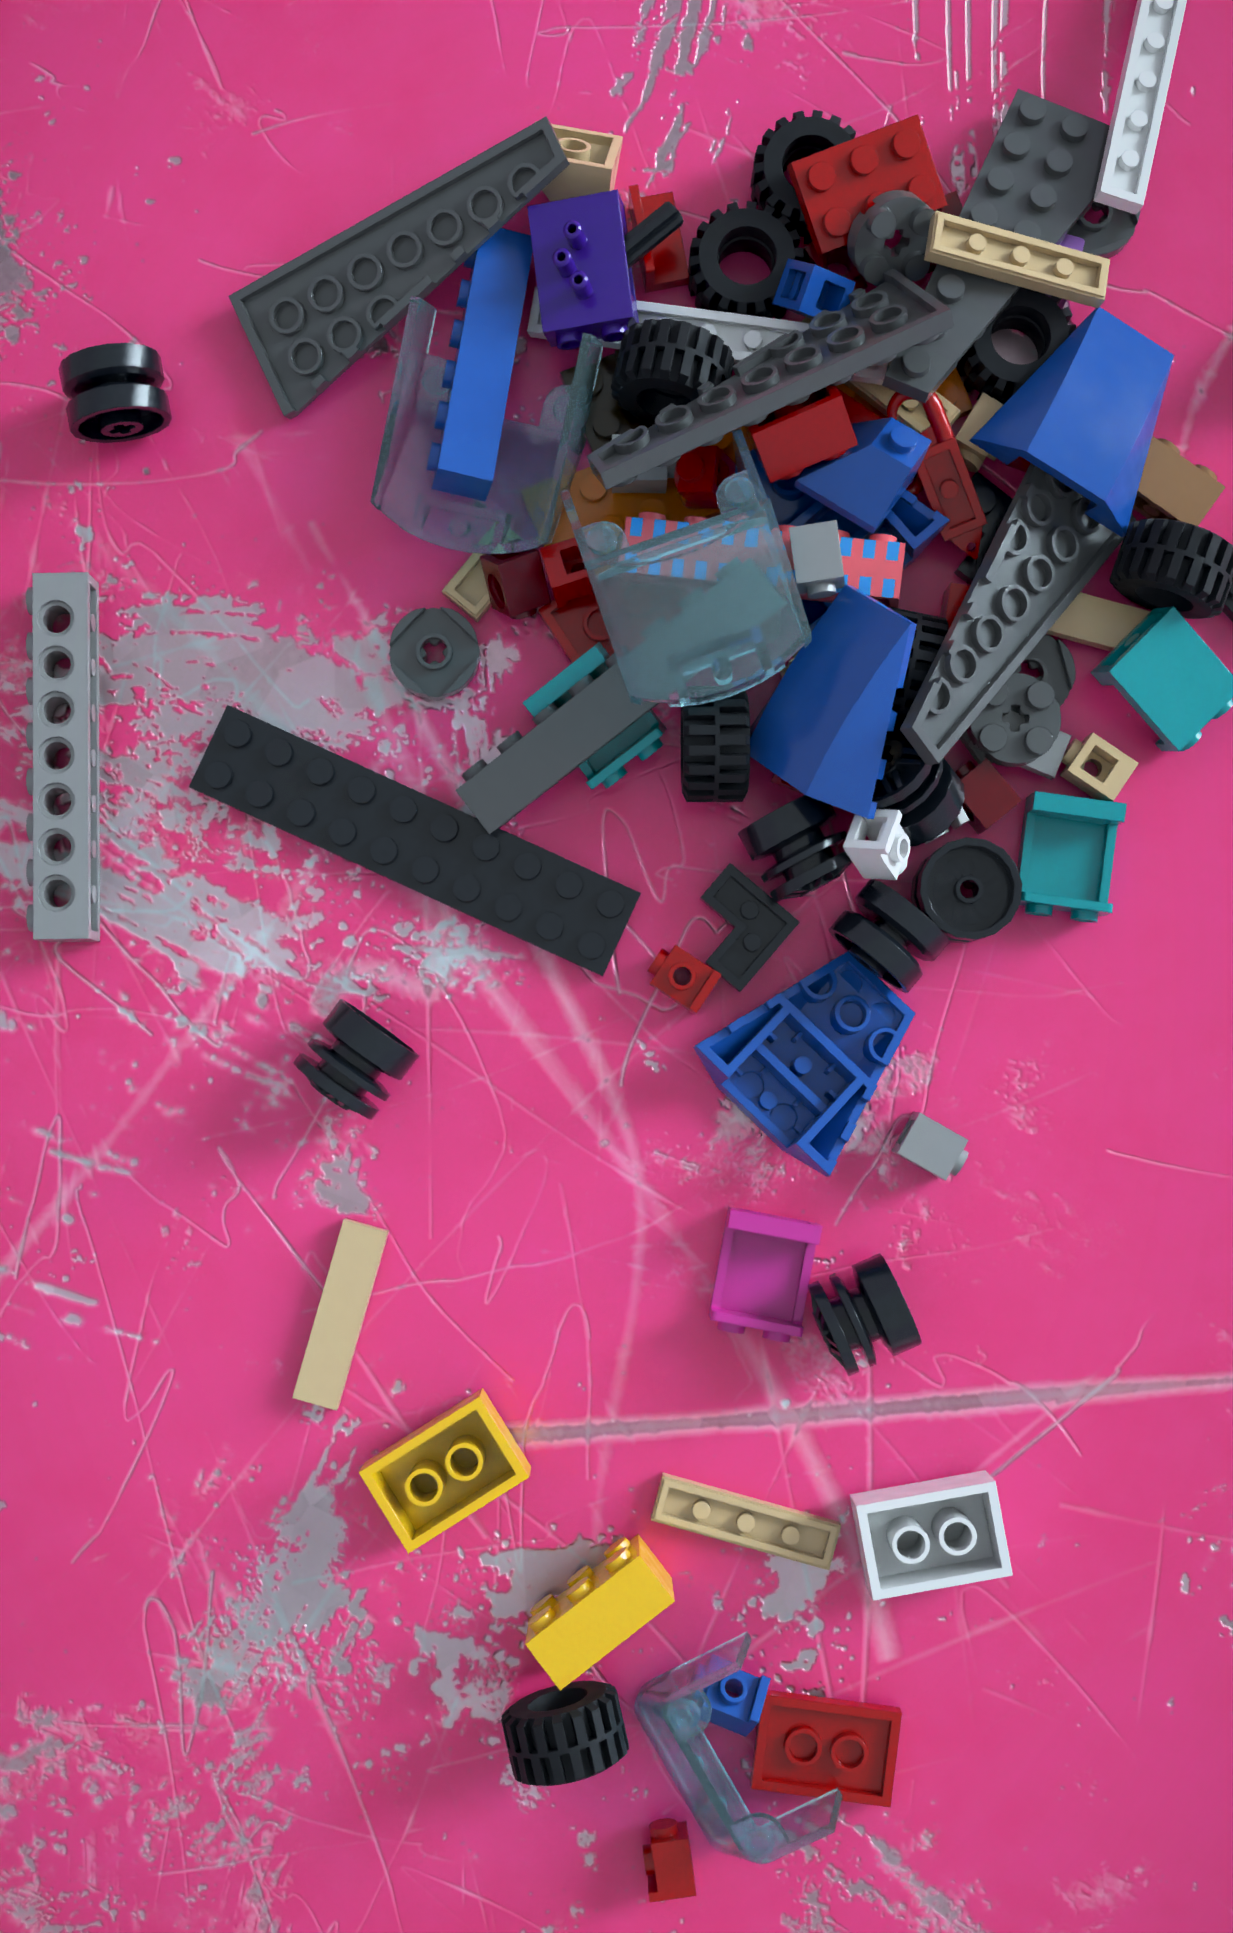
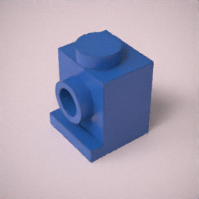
M788 258L772 304L813 320V316L824 309L839 311L850 304L849 294L853 292L856 282L816 264Z
M716 1660L708 1671L701 1669L695 1682L692 1697L697 1698L698 1703L694 1716L746 1737L759 1723L771 1678L764 1675L759 1678ZM726 1690L738 1694V1697L729 1696Z

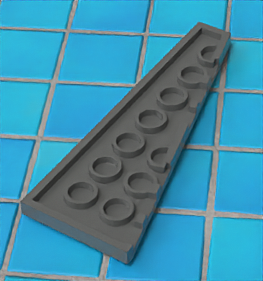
M1018 89L959 217L1059 245L1064 240L1066 233L1081 216L1083 217L1093 204L1110 125ZM937 264L925 291L951 309L955 327L940 333L939 337L931 343L914 345L897 353L885 374L882 386L926 403L956 368L958 361L967 350L983 336L986 328L994 318L1010 304L1012 297L1021 287Z
M547 117L542 118L229 295V299L278 405L286 418L292 419L298 416L570 165Z
M894 268L883 273L884 283L868 293L862 288L849 294L851 303L839 311L824 309L813 316L809 329L802 333L801 331L794 330L789 334L785 333L733 365L732 368L735 375L714 387L712 382L707 381L697 387L698 398L686 405L676 406L671 403L659 411L660 414L656 416L655 424L647 428L640 425L635 429H629L587 455L592 472L606 490L612 487L629 485L637 479L639 474L656 466L665 467L678 461L682 454L699 446L714 445L721 441L725 434L742 426L756 425L765 420L767 414L784 406L801 404L808 400L812 393L829 385L836 386L846 383L855 373L872 365L886 364L892 361L897 353L914 345H925L935 341L940 333L955 327L951 309Z
M1030 463L900 728L926 765L940 763L1124 539V537L1117 535L1084 514L1091 502L1089 499ZM1131 514L1129 525L1136 521L1133 514Z

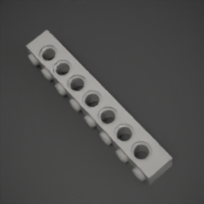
M88 572L32 573V587H28L26 591V606L28 613L32 615V632H29L26 637V651L28 658L33 660V677L28 678L26 682L27 700L30 705H33V723H28L26 728L27 746L29 750H33V768H28L26 774L27 791L29 795H33V813H29L26 820L27 836L30 841H33V859L28 860L26 867L27 882L29 886H33V905L28 906L26 914L27 927L30 932H33V940L100 942L99 583ZM62 614H70V624L67 629L54 633L53 623L55 619ZM69 658L71 663L69 672L61 678H54L53 668L55 664L61 659ZM63 703H69L71 708L70 716L63 723L55 724L53 720L55 709ZM63 748H69L71 758L68 765L62 769H55L53 764L55 754ZM68 793L71 798L69 809L62 815H56L53 809L55 799L60 794ZM68 838L71 843L70 854L64 860L57 861L53 853L54 846L59 840ZM67 883L71 889L70 900L64 906L58 907L54 902V892L59 885Z

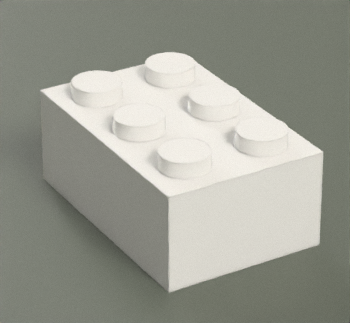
M986 1470L849 1494L865 1583L873 1601L1013 1576L996 1481Z

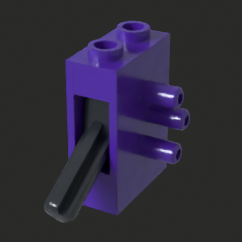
M618 189L527 206L542 330L550 346H557L561 350H573L582 347L585 341L602 339L605 342L622 341L625 331L630 330L631 325L639 323L632 266L682 226L684 221L678 209L672 203L665 202L628 232L625 207Z

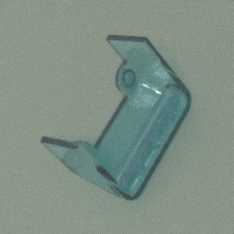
M746 1631L646 1682L636 1697L634 1710L637 1719L709 1844L720 1853L758 1864H767L834 1833L843 1795L836 1788L775 1818L766 1813L757 1812L751 1814L703 1732L707 1728L712 1716L711 1703L703 1688L741 1670L752 1641L751 1636Z

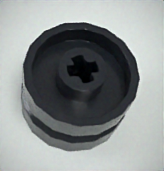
M132 343L103 344L74 352L61 361L59 374L62 390L71 399L66 408L69 428L76 438L100 443L125 442L153 435L169 426L172 415L168 396L164 390L160 389L165 378L161 357L155 349Z
M966 837L946 843L921 862L912 879L911 902L941 929L949 942L965 944L994 935L1011 922L1021 902L1022 881L1017 865L1003 848L986 839ZM962 883L965 889H972V897L965 898L961 894L960 887Z
M870 879L855 897L856 904L864 916L854 911L845 910L828 930L840 945L867 970L897 990L908 993L923 975L919 963L913 956L923 961H934L949 944V941L941 929L910 901L882 882Z

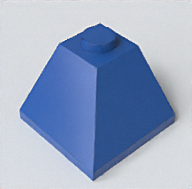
M893 417L851 423L858 445L848 449L837 459L830 461L822 460L806 467L796 479L794 487L874 534L915 478L932 442Z

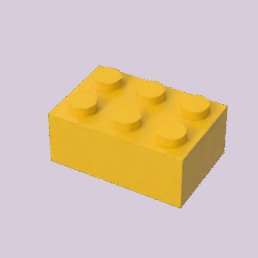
M482 1388L367 1460L360 1469L359 1474L409 1554L529 1478L531 1465Z
M639 1534L629 1541L624 1536L614 1542L604 1552L606 1557L604 1561L593 1569L589 1565L584 1566L567 1581L568 1589L556 1598L552 1594L545 1596L530 1610L532 1617L528 1621L525 1645L560 1691L675 1602L672 1577Z

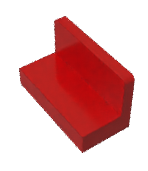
M638 184L629 186L628 207L632 228H635L665 202H670L675 206L673 191L641 197ZM679 227L639 260L645 293L689 285L688 266Z

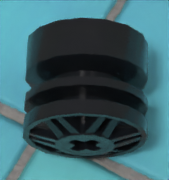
M903 722L895 723L893 731H887L881 757L887 760L883 780H876L872 801L877 802L876 809L900 810L902 814L900 825L911 841L910 846H918L933 840L947 830L960 814L965 799L964 784L944 758L939 764L926 765L901 732L900 728Z
M803 795L760 818L738 833L752 861L773 855L777 862L761 875L764 883L781 875L785 877L787 882L770 892L775 903L784 899L803 897L840 877L848 866L853 863L845 851L836 856L832 851L833 847L845 841L846 831L837 832L825 837L821 830L837 816L832 805Z
M340 999L323 1022L326 1029L337 1040L330 1046L320 1040L311 1038L307 1044L322 1058L320 1063L303 1053H300L293 1063L305 1074L310 1084L326 1098L345 1110L357 1112L372 1120L379 1109L364 1095L368 1091L376 1097L387 1101L390 1093L377 1080L378 1076L382 1072L392 1078L402 1080L419 1055L368 1015L345 1000Z
M880 1253L852 1265L856 1287L848 1290L836 1273L830 1275L829 1279L836 1294L833 1298H827L819 1281L808 1285L812 1300V1314L830 1354L844 1367L848 1376L859 1372L852 1353L856 1349H861L870 1367L877 1364L872 1344L874 1341L881 1339L893 1356L922 1344L907 1303L889 1266Z

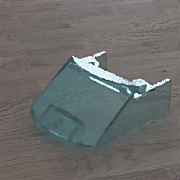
M411 296L370 502L406 532L432 544L452 550L473 554L499 555L525 552L550 544L587 440L584 435L603 344L593 334L583 333L572 385H561L550 391L543 404L539 426L507 419L503 420L493 483L486 502L431 489L434 472L426 470L431 443L440 444L442 430L435 429L434 422L439 400L445 402L448 400L449 389L441 387L446 360L439 356L428 354L437 309L424 299Z
M741 428L732 431L738 473L725 478L718 486L716 493L720 515L629 546L622 528L613 522L601 521L582 527L569 489L560 491L577 548L631 703L642 705L641 701L668 703L669 707H684L731 697L777 674L785 668L787 660L799 651L803 645L806 648L812 641L811 629L770 497L767 498Z

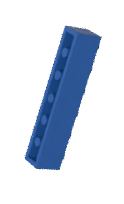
M500 228L464 261L463 267L470 268L471 273L469 280L461 279L456 307L464 308L462 320L454 319L449 340V347L457 349L455 361L446 360L441 384L442 388L449 389L447 402L439 400L434 428L442 430L440 444L431 443L426 470L434 472L431 488L433 490L486 502L494 478L533 253L531 235Z

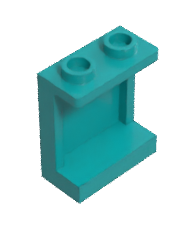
M1174 606L1154 608L1091 671V674L1102 686L1113 685L1160 738L1155 744L1161 751L1180 752L1189 749L1201 738L1202 732L1200 730L1211 719H1217L1225 714L1233 705V674Z
M598 642L523 702L524 706L533 717L553 702L560 708L573 698L568 690L588 674L595 680L609 669L604 663L610 657L609 653ZM652 709L578 766L587 777L586 784L591 790L600 783L606 789L627 773L623 765L636 755L641 761H644L664 745L659 738L665 733L667 728Z
M1038 791L1026 797L1017 864L1022 881L1020 905L1025 906L1024 913L1051 917L1053 910L1071 912L1070 920L1097 923L1098 916L1112 913L1113 904L1108 903L1117 827L1125 822L1126 803Z

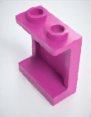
M728 1206L708 1314L710 1320L718 1321L717 1329L738 1334H744L745 1327L763 1330V1338L779 1342H790L791 1335L802 1337L804 1329L802 1320L815 1248L820 1243L822 1226L814 1222Z

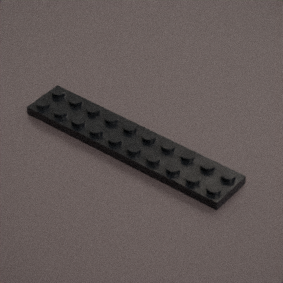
M227 705L189 785L191 789L602 977L641 895L640 892L498 828L489 834L479 820L471 815Z

